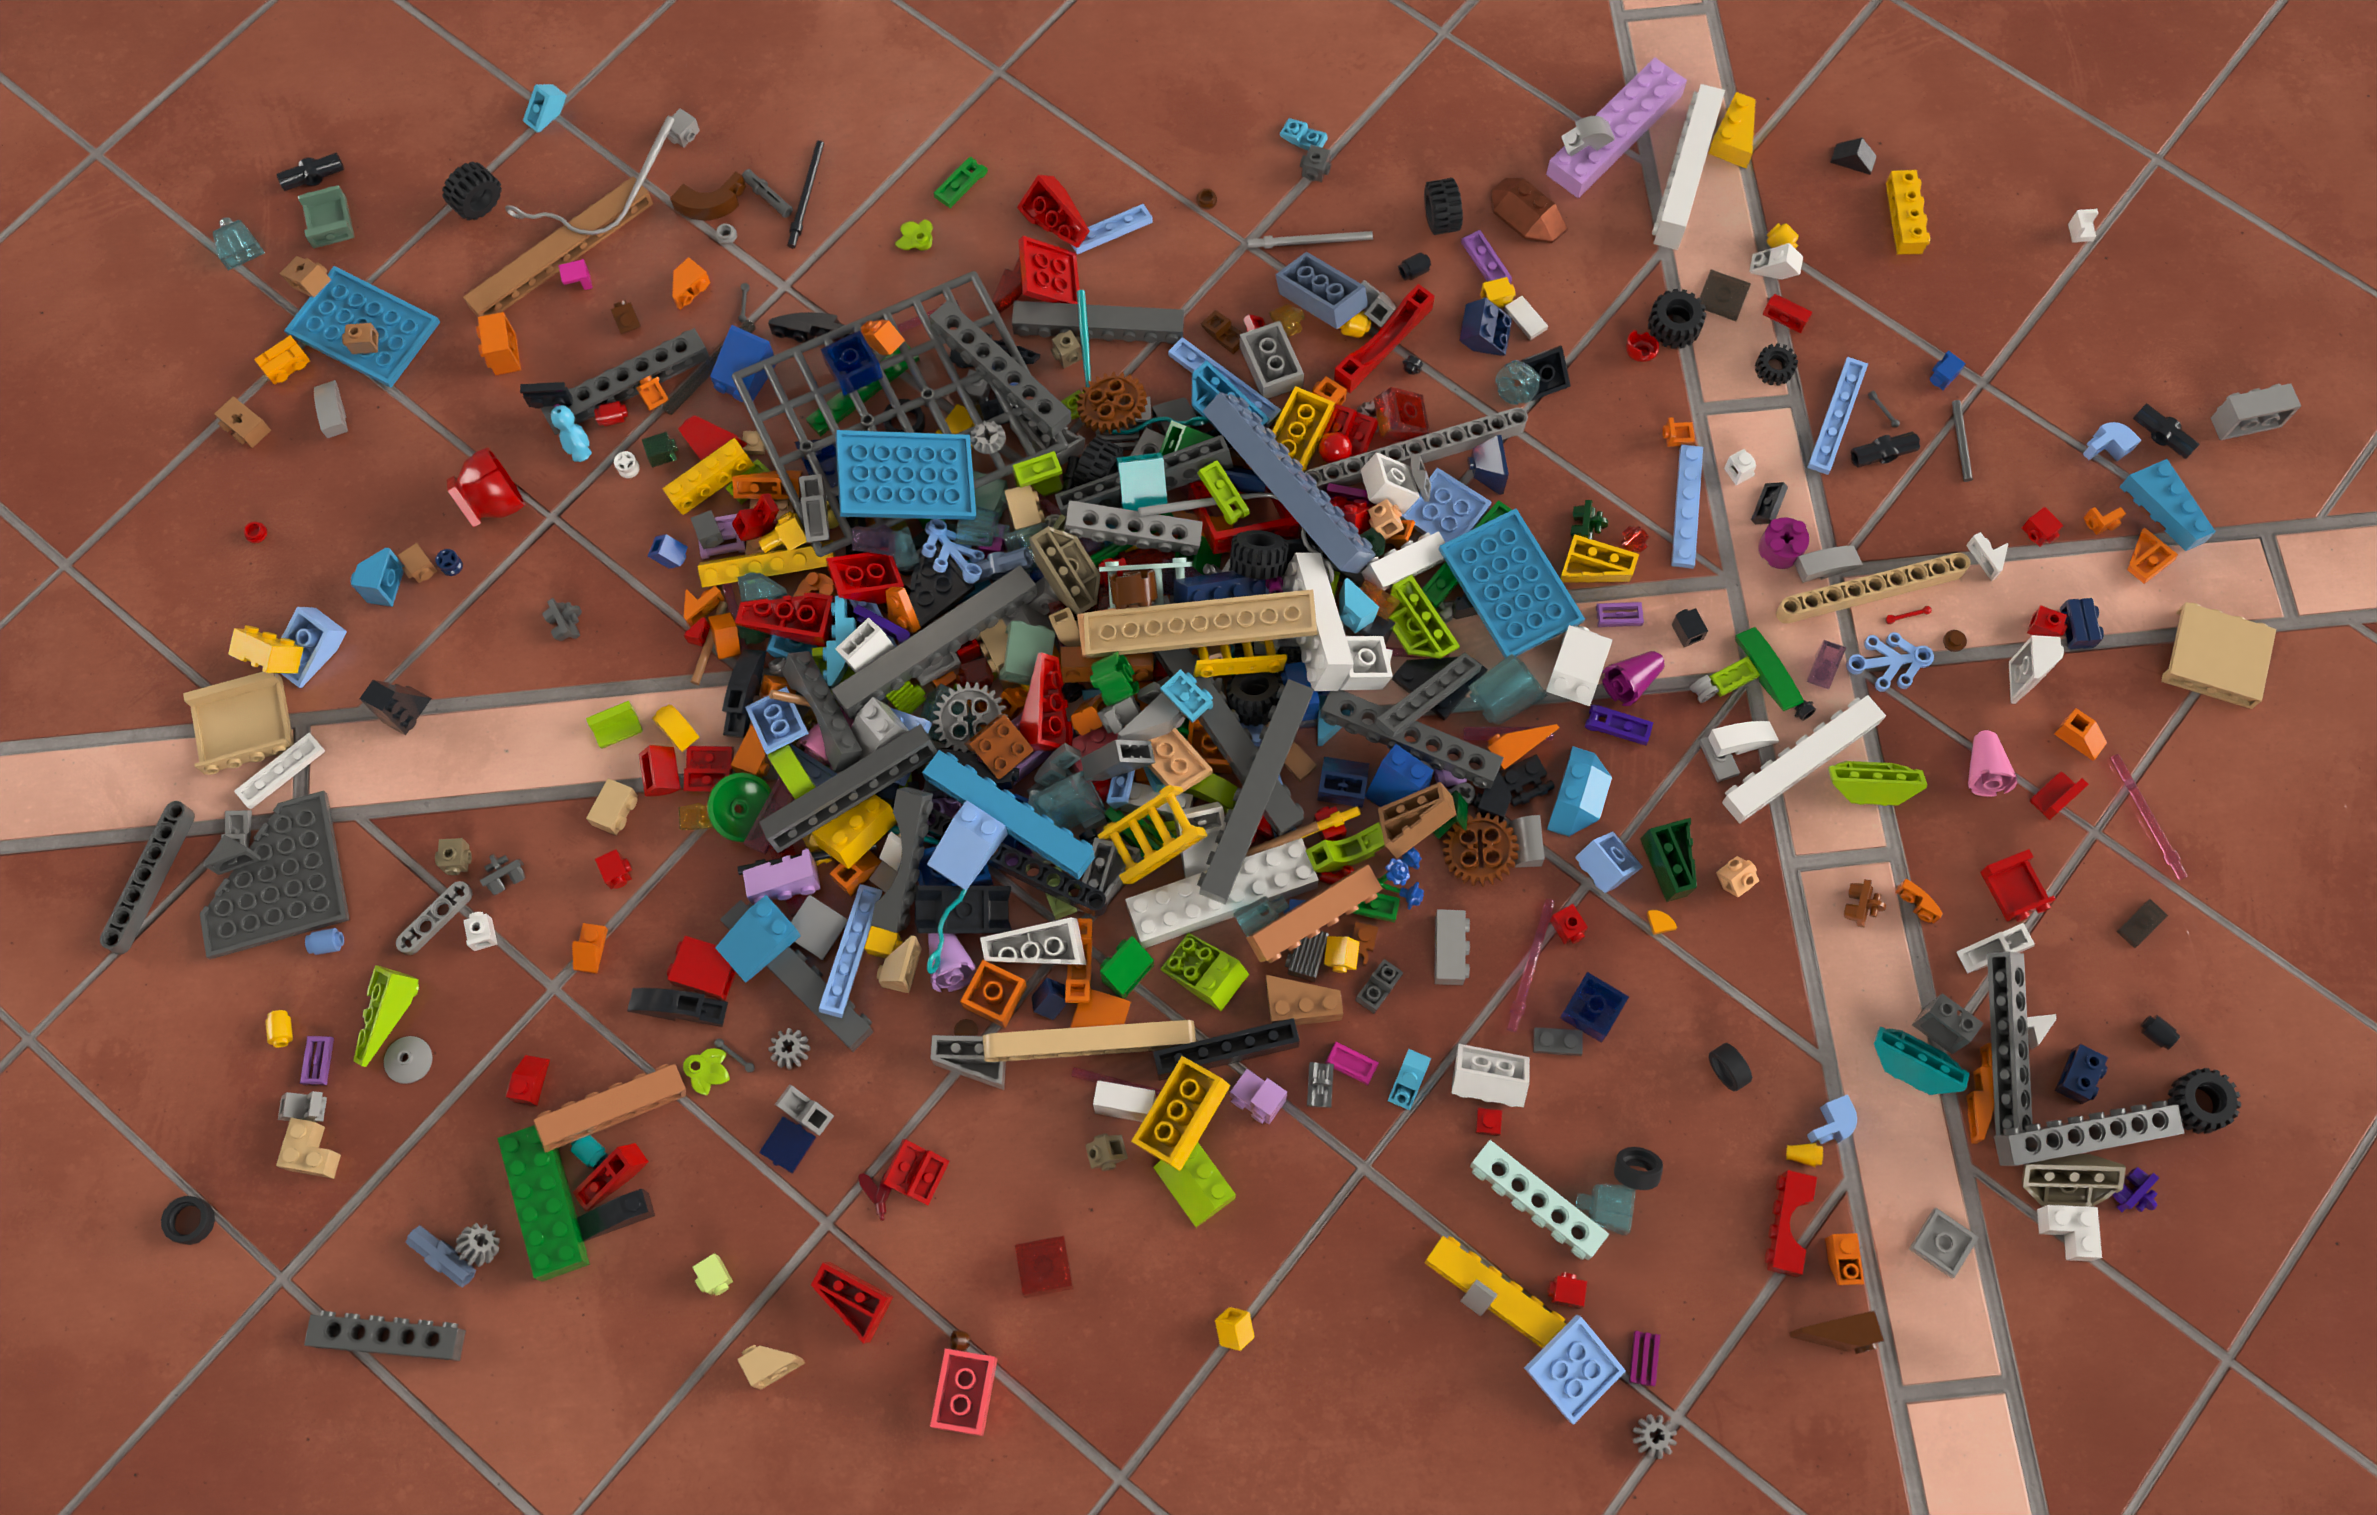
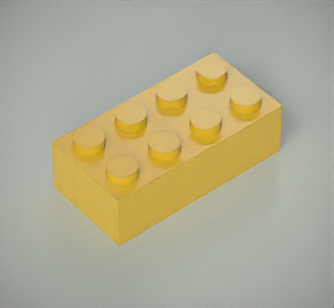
M1295 386L1272 431L1276 435L1274 439L1288 448L1290 451L1288 455L1292 459L1298 460L1303 466L1302 471L1305 472L1325 432L1334 410L1335 402Z
M1182 1056L1131 1142L1181 1171L1230 1085L1221 1077Z

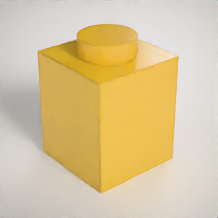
M1504 277L1483 283L1480 295L1482 298L1486 297L1501 309L1512 302L1513 297H1515V288L1513 284L1509 283L1508 278Z
M871 926L864 949L869 955L887 958L903 941H901L899 933Z
M1327 936L1324 965L1332 967V971L1337 973H1347V970H1356L1360 942L1349 937Z

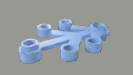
M931 519L925 527L929 538L927 543L923 545L921 553L925 557H933L936 552L935 544L937 539L941 542L943 546L939 557L934 561L933 569L940 573L945 572L948 566L947 559L950 554L962 569V576L965 582L973 584L978 581L982 569L974 563L982 561L985 557L984 553L980 550L970 549L973 543V539L970 536L947 530V525L944 521ZM949 539L957 541L958 544L951 542ZM961 554L970 557L972 563H968Z
M1897 632L1889 634L1886 638L1887 645L1882 643L1877 636L1870 635L1864 641L1865 648L1871 651L1877 650L1886 657L1865 659L1862 655L1855 654L1849 658L1846 667L1850 673L1860 674L1864 669L1889 666L1885 674L1875 682V688L1880 692H1885L1890 687V681L1901 665L1912 663L1907 672L1900 675L1897 679V685L1902 689H1907L1912 684V678L1919 668L1931 665L1934 660V654L1927 646L1915 647L1904 640ZM1891 637L1896 638L1897 642H1892ZM1869 640L1874 641L1875 645L1869 644ZM1898 646L1908 654L1901 655L1892 648ZM1918 655H1922L1925 660L1920 659ZM1852 664H1857L1859 669L1854 668ZM1901 679H1906L1908 684H1904ZM1879 682H1884L1886 687H1882Z

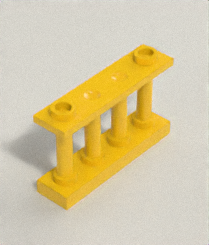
M1264 640L1267 656H1254L1251 642L1242 643L1245 657L1232 658L1229 644L1220 645L1223 659L1209 660L1207 646L1197 647L1200 660L1196 661L1193 675L1194 677L1208 678L1218 675L1260 672L1276 673L1284 670L1287 655H1276L1273 640Z
M1168 785L1162 788L1158 796L1118 822L1107 824L1103 827L1104 831L1098 834L1099 839H1111L1126 867L1125 872L1120 874L1119 877L1123 884H1134L1208 836L1203 827L1190 825L1178 803L1176 796L1184 792L1182 787ZM1167 802L1183 830L1181 832L1182 835L1176 839L1171 837L1157 811V808ZM1148 814L1164 842L1162 844L1163 847L1158 851L1152 849L1138 823L1139 820ZM1128 827L1131 828L1145 854L1143 856L1144 860L1139 863L1133 861L1119 835Z

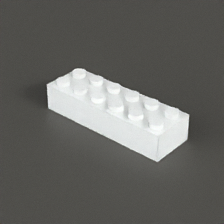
M1295 553L1288 564L1285 574L1282 576V589H1284V592L1312 589L1314 591L1317 635L1296 637L1302 652V662L1305 663L1307 669V680L1311 683L1314 691H1338L1353 667L1354 662L1321 553Z

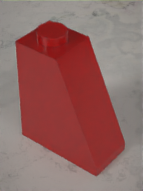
M696 415L687 418L678 428L701 461L733 438L737 440L742 448L747 445L746 441L737 435Z

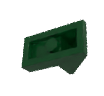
M1457 790L1451 794L1456 815L1432 832L1438 839L1454 823L1465 831L1467 829L1468 803Z

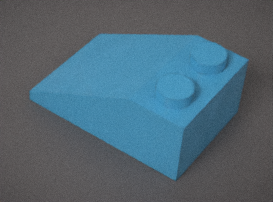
M765 895L745 912L715 948L746 983L801 937V935L770 898Z

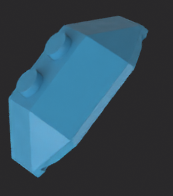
M1207 360L1192 373V407L1203 417L1208 418L1202 411L1221 392L1227 395L1232 394L1236 398L1242 397L1249 404L1248 409L1251 412H1255L1263 420L1261 422L1263 426L1270 420Z
M1572 746L1547 830L1570 837L1599 821L1612 776L1595 753Z

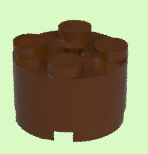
M1148 569L1124 571L1121 577H1117L1116 573L1109 575L1112 603L1115 604L1116 609L1129 608L1130 604L1138 603V607L1152 605L1151 602H1155L1158 598L1154 570L1149 572Z

